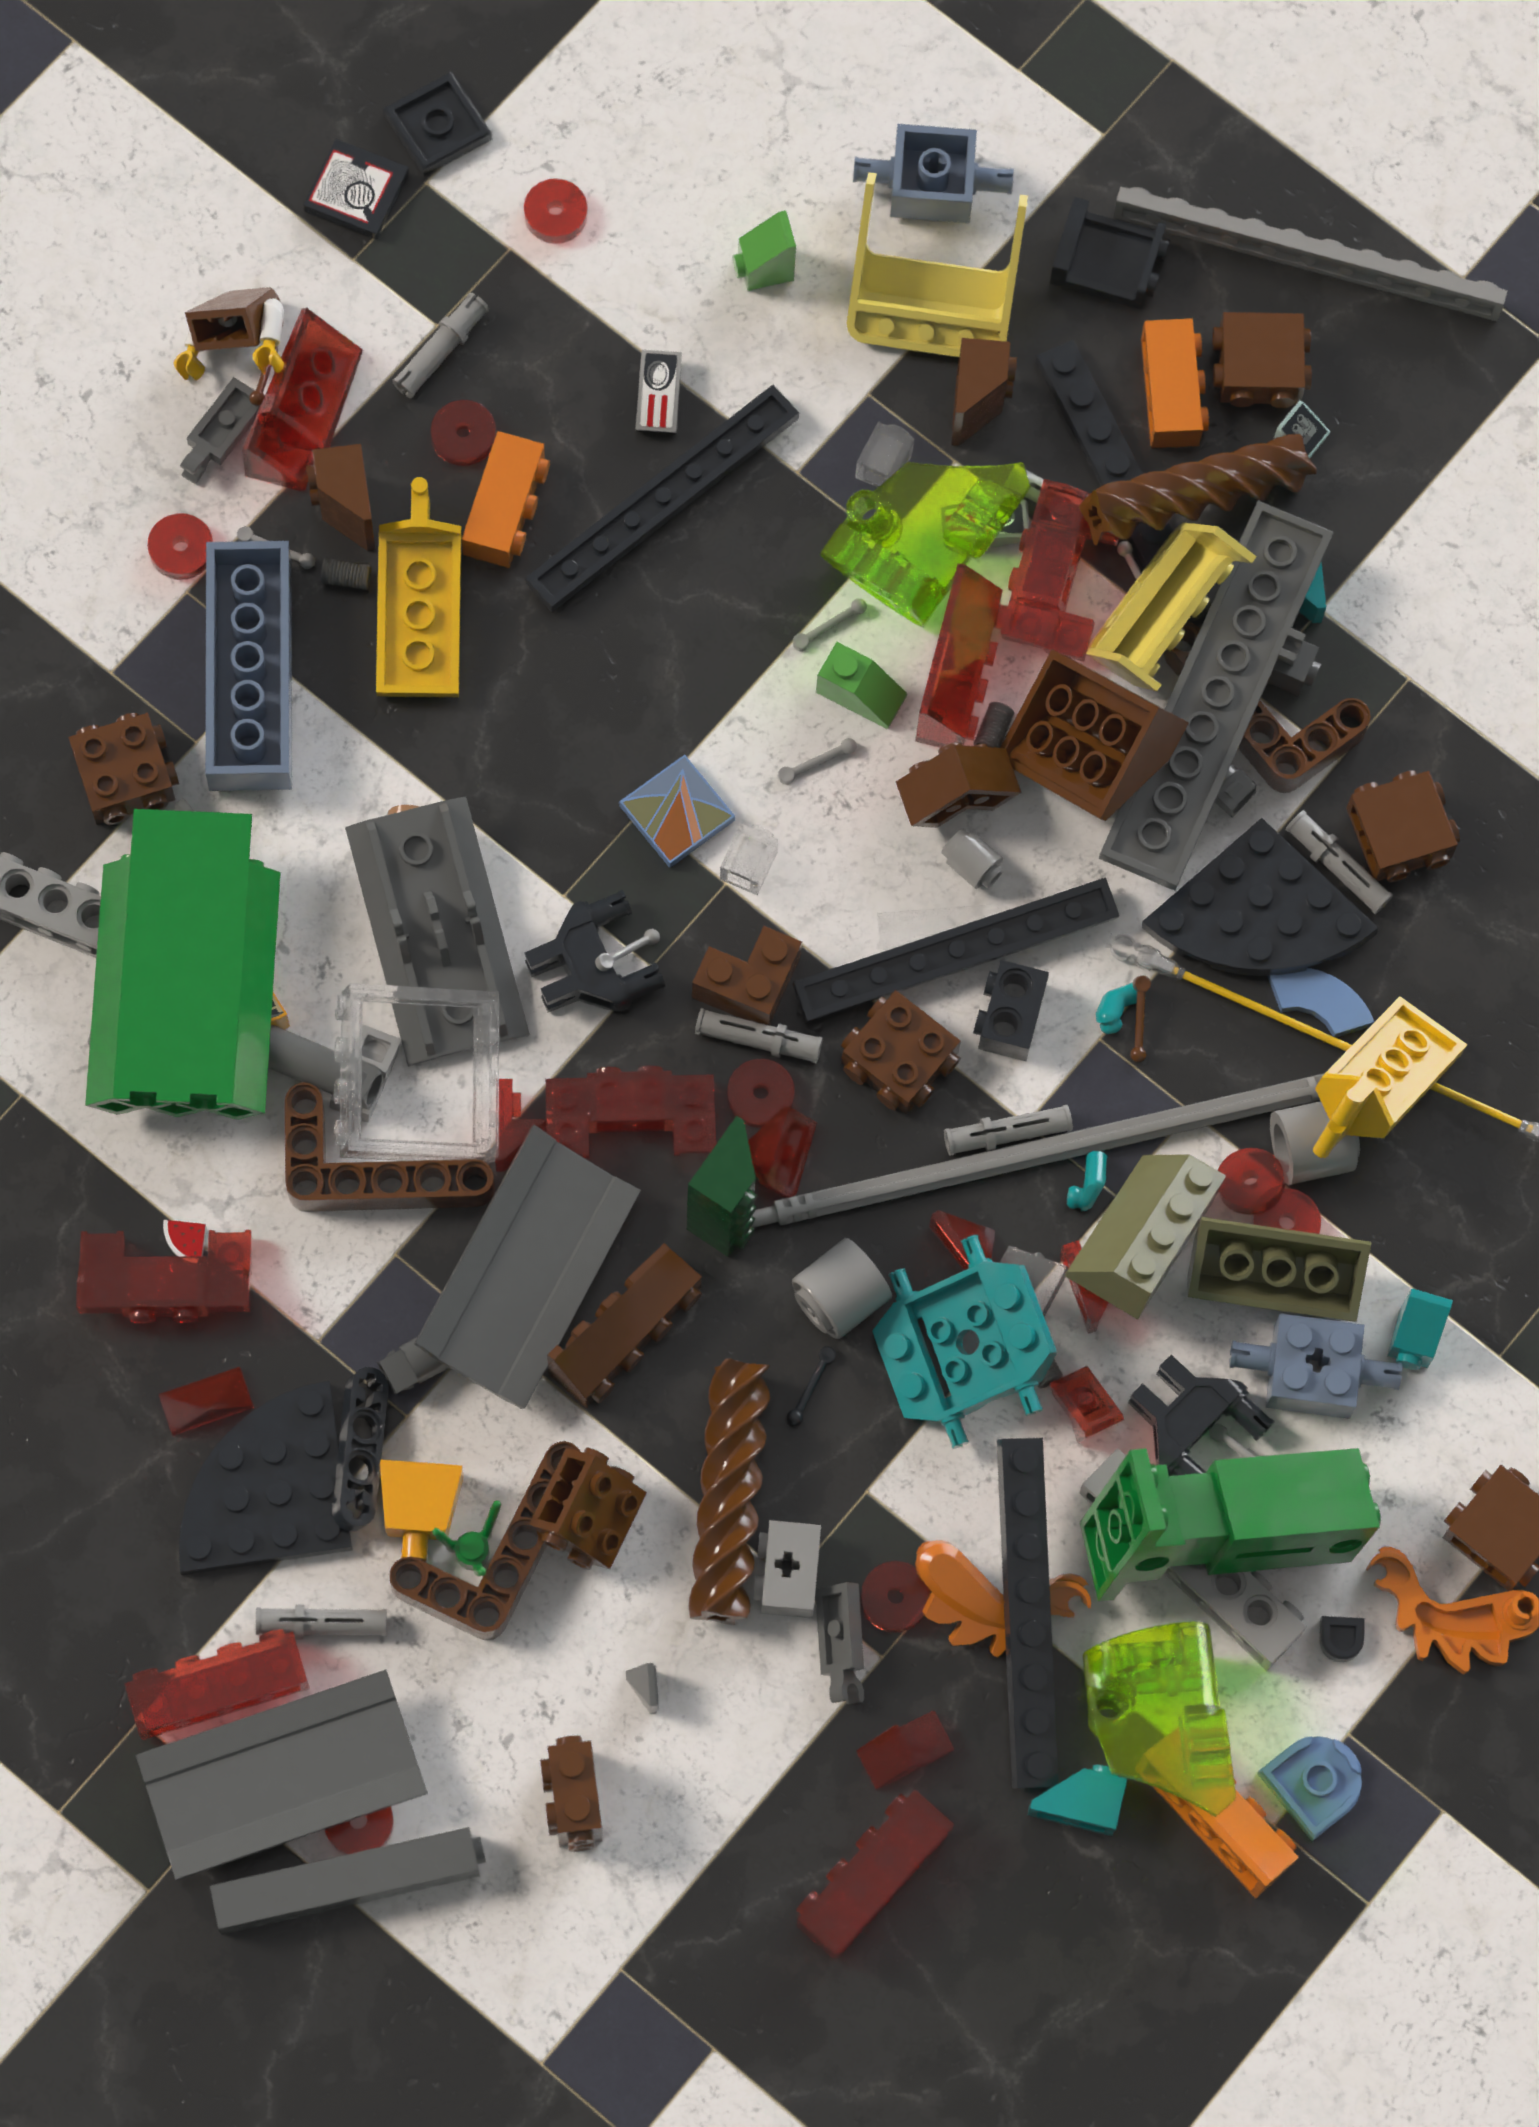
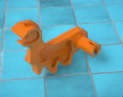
M936 1540L922 1543L916 1552L915 1565L917 1574L931 1590L929 1599L922 1611L925 1617L939 1624H951L958 1621L957 1626L948 1639L953 1646L974 1644L993 1635L989 1651L993 1656L999 1657L1006 1650L1003 1594L950 1542ZM1072 1573L1061 1574L1049 1580L1051 1615L1074 1617V1612L1068 1606L1069 1600L1073 1596H1081V1601L1088 1608H1091L1090 1595L1084 1588L1088 1583L1080 1575Z
M1392 1547L1378 1549L1380 1553L1370 1561L1366 1568V1571H1368L1376 1564L1382 1565L1385 1568V1578L1375 1580L1373 1586L1382 1591L1389 1592L1397 1599L1396 1629L1399 1632H1403L1413 1627L1414 1644L1418 1660H1425L1428 1657L1431 1643H1435L1447 1663L1463 1675L1470 1669V1650L1480 1660L1489 1665L1503 1666L1507 1663L1509 1643L1531 1636L1539 1627V1599L1532 1592L1512 1590L1448 1604H1440L1431 1600L1419 1585L1413 1565L1409 1562L1407 1556L1398 1549Z

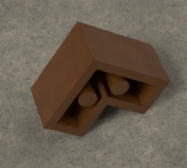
M953 742L944 745L938 750L939 755L931 760L914 764L909 768V774L896 781L910 824L915 827L938 828L967 809L993 811L1022 793L1006 748L988 747L987 744L966 746L962 745L961 742Z
M763 926L748 962L709 946L692 982V998L736 1017L770 1026L801 958L802 941Z

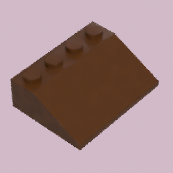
M1051 649L1000 748H1006L1015 771L1097 818L1106 821L1170 760L1189 722L1085 665Z

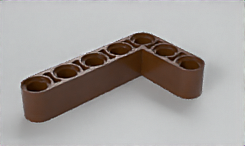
M1187 621L1182 627L1185 633L1180 641H1186L1193 647L1200 628L1194 623ZM1176 647L1171 651L1166 649L1163 653L1164 659L1179 677L1190 651H1181ZM1347 698L1340 701L1291 737L1260 700L1238 749L1273 790L1280 793H1289L1296 790L1360 743L1364 738L1371 719L1370 710L1363 701L1356 698ZM1343 717L1354 718L1359 726L1356 728L1346 727L1340 719ZM1255 732L1264 733L1269 737L1270 742L1264 744L1257 743L1252 739L1251 734ZM1312 740L1322 741L1328 749L1316 751L1310 747L1308 742ZM1280 763L1290 764L1294 767L1296 773L1290 775L1283 774L1276 765Z
M303 1082L295 1084L286 1093L285 1183L289 1201L300 1211L479 1207L488 1203L494 1195L493 1171L487 1163L477 1159L326 1163L325 1109L321 1092L316 1086ZM307 1099L316 1103V1107L310 1113L301 1114L294 1110L295 1105L301 1100ZM302 1140H311L316 1143L314 1151L305 1155L297 1153L294 1148ZM475 1175L481 1176L487 1181L482 1189L476 1191L469 1190L464 1185L466 1179ZM429 1177H438L443 1180L444 1185L438 1191L430 1192L423 1189L422 1183ZM388 1178H396L402 1183L400 1189L393 1193H386L379 1186L382 1181ZM346 1179L355 1180L360 1184L358 1189L351 1194H343L337 1190L340 1182ZM309 1180L316 1183L317 1188L309 1195H300L295 1192V1187L301 1181Z
M561 1441L551 1445L546 1451L478 1587L418 1558L409 1556L397 1560L391 1567L389 1577L394 1595L402 1602L479 1639L493 1640L499 1637L506 1629L547 1545L541 1542L543 1535L529 1526L536 1511L533 1501L540 1494H544L555 1472L552 1467L554 1460L562 1456L566 1448L580 1451L579 1448L571 1442ZM526 1531L533 1533L538 1539L534 1547L523 1550L514 1544V1538L519 1533ZM507 1569L514 1571L519 1578L512 1587L503 1588L495 1583L494 1579L498 1572ZM415 1571L421 1575V1582L413 1589L402 1588L398 1584V1578L402 1573ZM446 1589L455 1590L460 1595L459 1602L450 1608L442 1607L436 1601L439 1593ZM483 1608H492L498 1612L499 1618L492 1626H481L475 1620L478 1611Z

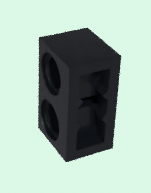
M1004 960L1000 961L997 973L989 971L983 995L991 997L987 1011L979 1009L973 1034L980 1035L978 1049L1027 1061L1049 972ZM1008 984H1018L1023 987L1025 994L1021 997H1012L1005 992L1004 987ZM999 1022H1007L1014 1027L1015 1033L1003 1036L998 1034L993 1026Z

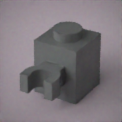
M1290 628L1268 684L1299 697L1304 684L1312 687L1321 664L1315 661L1319 647L1304 641L1306 634Z

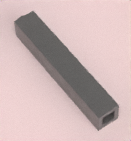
M470 1827L215 1884L211 1885L210 1889L218 1929L224 1935L480 1876L478 1864L486 1863L481 1837L472 1838Z

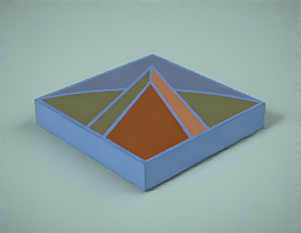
M686 755L680 757L619 801L620 808L669 868L735 821V815Z

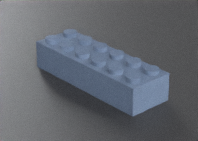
M289 541L206 542L205 775L209 791L292 790V558Z

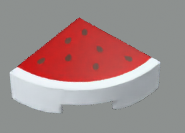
M164 1220V1235L172 1252L185 1264L202 1268L207 1231L206 1224Z

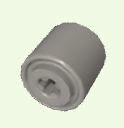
M1321 1101L1271 1113L1270 1134L1274 1156L1279 1172L1284 1182L1288 1185L1352 1172L1357 1167L1360 1154L1359 1136L1346 1135L1332 1149L1327 1158H1320L1314 1154L1313 1147L1330 1121Z
M848 1238L841 1240L792 1279V1286L795 1291L794 1296L803 1312L820 1331L828 1333L835 1339H841L892 1299L891 1290L875 1264L857 1244Z

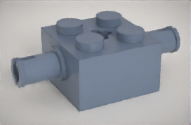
M897 124L894 156H891L890 160L859 158L855 156L853 182H866L868 173H876L875 183L888 184V188H892L890 217L969 223L972 197L976 195V191L1012 195L1014 168L978 167V163H975L977 130Z
M1279 1314L1274 1325L1273 1340L1270 1346L1240 1343L1237 1341H1232L1229 1368L1236 1367L1266 1371V1376H1269L1265 1408L1350 1419L1357 1406L1358 1388L1361 1387V1384L1399 1390L1402 1375H1399L1402 1372V1363L1365 1359V1356L1362 1354L1365 1326L1363 1324ZM1310 1360L1318 1361V1365L1322 1367L1319 1373L1313 1372V1366L1309 1363Z

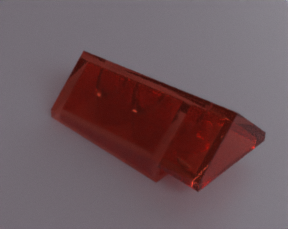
M303 308L300 311L281 356L284 367L280 373H274L242 449L246 477L297 491L306 489L308 483L306 466L314 465L312 450L330 448L363 353L362 348L308 308Z

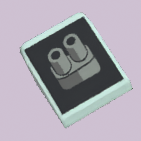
M1299 401L1278 426L1274 439L1289 434H1301L1306 454L1310 459L1328 437L1330 431L1306 404Z

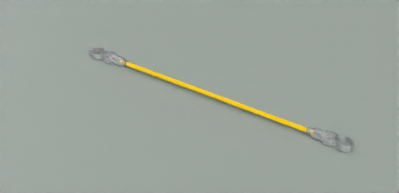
M1111 933L1110 938L1113 941L1119 938L1129 939L1134 945V950L1139 951L1137 957L1134 954L1126 957L1119 956L1114 952L1111 944L1105 945V948H1110L1113 957L1117 960L1126 961L1133 958L1138 968L1144 971L1157 972L1168 978H1178L1180 980L1183 978L1344 1051H1347L1352 1046L1347 1042L1187 972L1186 968L1181 967L1177 961L1162 955L1158 949L1149 945L1137 947L1133 937L1128 934H1119L1114 937ZM1435 1083L1430 1088L1519 1128L1518 1131L1523 1132L1529 1139L1539 1143L1538 1122H1529L1524 1119L1521 1121L1438 1083Z

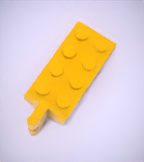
M416 477L411 483V519L379 525L377 696L459 697L461 526L430 520L428 483L423 477Z
M1399 996L1321 1077L1315 1087L1330 1121L1313 1147L1314 1154L1320 1158H1327L1332 1149L1346 1135L1385 1138L1461 1056L1467 1044Z

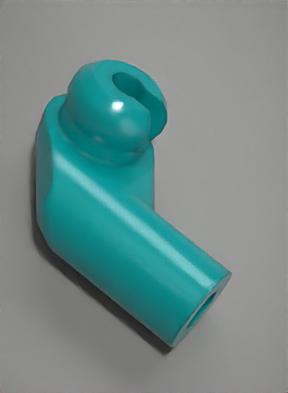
M1133 982L1110 990L1103 995L1095 1013L1096 1022L1100 1023V1029L1103 1033L1113 1034L1120 1031L1123 1026L1120 1017L1124 1008L1137 1003V991L1133 987Z
M1101 1151L1087 1153L1083 1188L1077 1186L1068 1188L1067 1206L1069 1208H1081V1211H1086L1094 1205L1106 1183L1107 1155Z

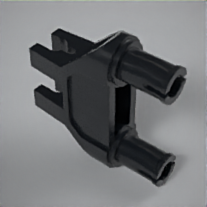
M623 890L591 904L582 900L575 902L570 908L556 939L524 952L526 957L525 964L531 977L562 965L566 971L567 977L541 988V999L548 1013L577 1001L602 1009L620 1012L629 1009L633 999L666 987L661 973H658L659 967L655 962L623 977L620 974H616L613 966L607 971H601L596 967V958L602 953H607L598 934L599 927L622 917L632 915L628 900L625 901L624 899L626 895Z
M1172 1355L1159 1366L1160 1370L1156 1374L1178 1397L1167 1406L1142 1383L1131 1394V1399L1128 1401L1153 1427L1156 1465L1166 1464L1169 1476L1171 1474L1177 1476L1206 1473L1189 1456L1191 1453L1190 1449L1223 1415L1225 1417L1231 1415L1256 1441L1275 1423L1272 1418L1267 1416L1247 1397L1249 1394L1247 1391L1248 1387L1243 1382L1223 1378L1195 1377Z

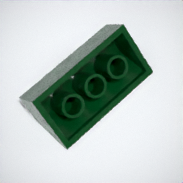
M738 1116L732 1121L688 1183L686 1230L727 1257H729L735 1247L742 1250L755 1230L752 1228L755 1221L753 1214L756 1210V1206L753 1204L757 1198V1195L754 1193L755 1173L745 1123Z

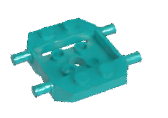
M978 1235L967 1237V1239L961 1241L970 1263L968 1265L969 1269L919 1292L912 1290L905 1268L889 1273L888 1276L897 1296L896 1302L892 1304L872 1331L904 1418L940 1421L945 1426L952 1449L969 1443L961 1419H964L966 1415L979 1410L991 1401L1018 1393L1025 1416L1041 1412L1043 1408L1034 1387L1043 1381L1057 1354L1025 1265L993 1262L991 1258H986ZM922 1318L938 1358L942 1375L951 1394L947 1398L944 1395L917 1322ZM973 1330L979 1337V1347L974 1353L968 1354L963 1348V1338L967 1332Z

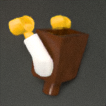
M273 288L232 290L185 312L189 327L184 344L187 347V351L180 353L174 360L175 369L185 380L190 375L194 380H199L203 376L205 366L197 358L199 352L204 350L253 347L260 343L263 345L254 351L253 360L261 373L265 375L269 364L276 373L282 371L284 362L275 350V346L280 344L284 308Z

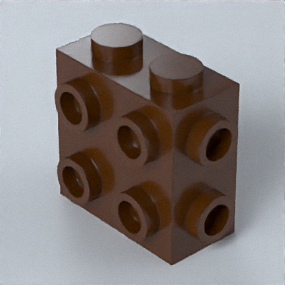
M1223 312L1220 327H1213L1212 349L1213 351H1219L1220 364H1214L1213 388H1220V403H1231L1236 407H1248L1254 403L1271 404L1277 408H1287L1302 401L1304 390H1310L1312 384L1311 365H1305V353H1310L1311 329L1304 328V314Z
M148 712L141 715L138 713H128L119 717L115 723L102 727L98 725L86 726L78 730L76 735L68 737L96 825L104 822L107 825L118 824L125 821L130 814H133L134 809L162 810L168 806L169 802L175 801L172 786L179 785L176 770L172 761L164 763L160 750L167 748L161 725L152 726Z
M1414 770L1406 771L1395 776L1392 779L1393 782L1380 786L1376 782L1367 783L1355 789L1354 794H1351L1346 809L1371 874L1376 881L1387 878L1388 882H1396L1408 877L1412 870L1425 866L1427 870H1435L1447 865L1453 857L1458 842H1460L1459 830L1453 819L1448 820L1443 807L1446 804L1444 791L1439 782H1433L1429 770L1416 774Z
M895 990L888 999L882 996L876 1001L867 1014L871 1019L862 1030L855 1027L841 1044V1047L844 1049L841 1064L845 1066L843 1068L844 1072L853 1081L860 1085L866 1082L876 1090L877 1098L886 1107L894 1111L899 1108L907 1114L914 1105L921 1108L928 1101L935 1090L931 1085L940 1074L947 1077L961 1060V1057L957 1055L961 1040Z
M588 1447L585 1448L584 1452L566 1448L529 1526L543 1535L541 1542L561 1552L567 1551L569 1553L567 1560L586 1570H590L592 1565L611 1569L647 1492L633 1483L634 1475L619 1467H610L607 1464L609 1458L603 1453Z
M1500 1465L1493 1474L1485 1470L1470 1488L1476 1494L1467 1506L1459 1502L1443 1522L1449 1528L1442 1538L1505 1589L1511 1591L1517 1582L1525 1587L1539 1570V1565L1534 1562L1539 1556V1494L1529 1487V1480L1521 1472L1511 1467L1507 1470L1504 1466Z
M578 1735L560 1737L555 1740L556 1745L547 1746L548 1758L540 1759L544 1793L553 1792L554 1802L545 1803L549 1836L558 1835L559 1847L568 1846L569 1852L591 1850L595 1848L594 1842L603 1841L591 1740L582 1742V1736Z

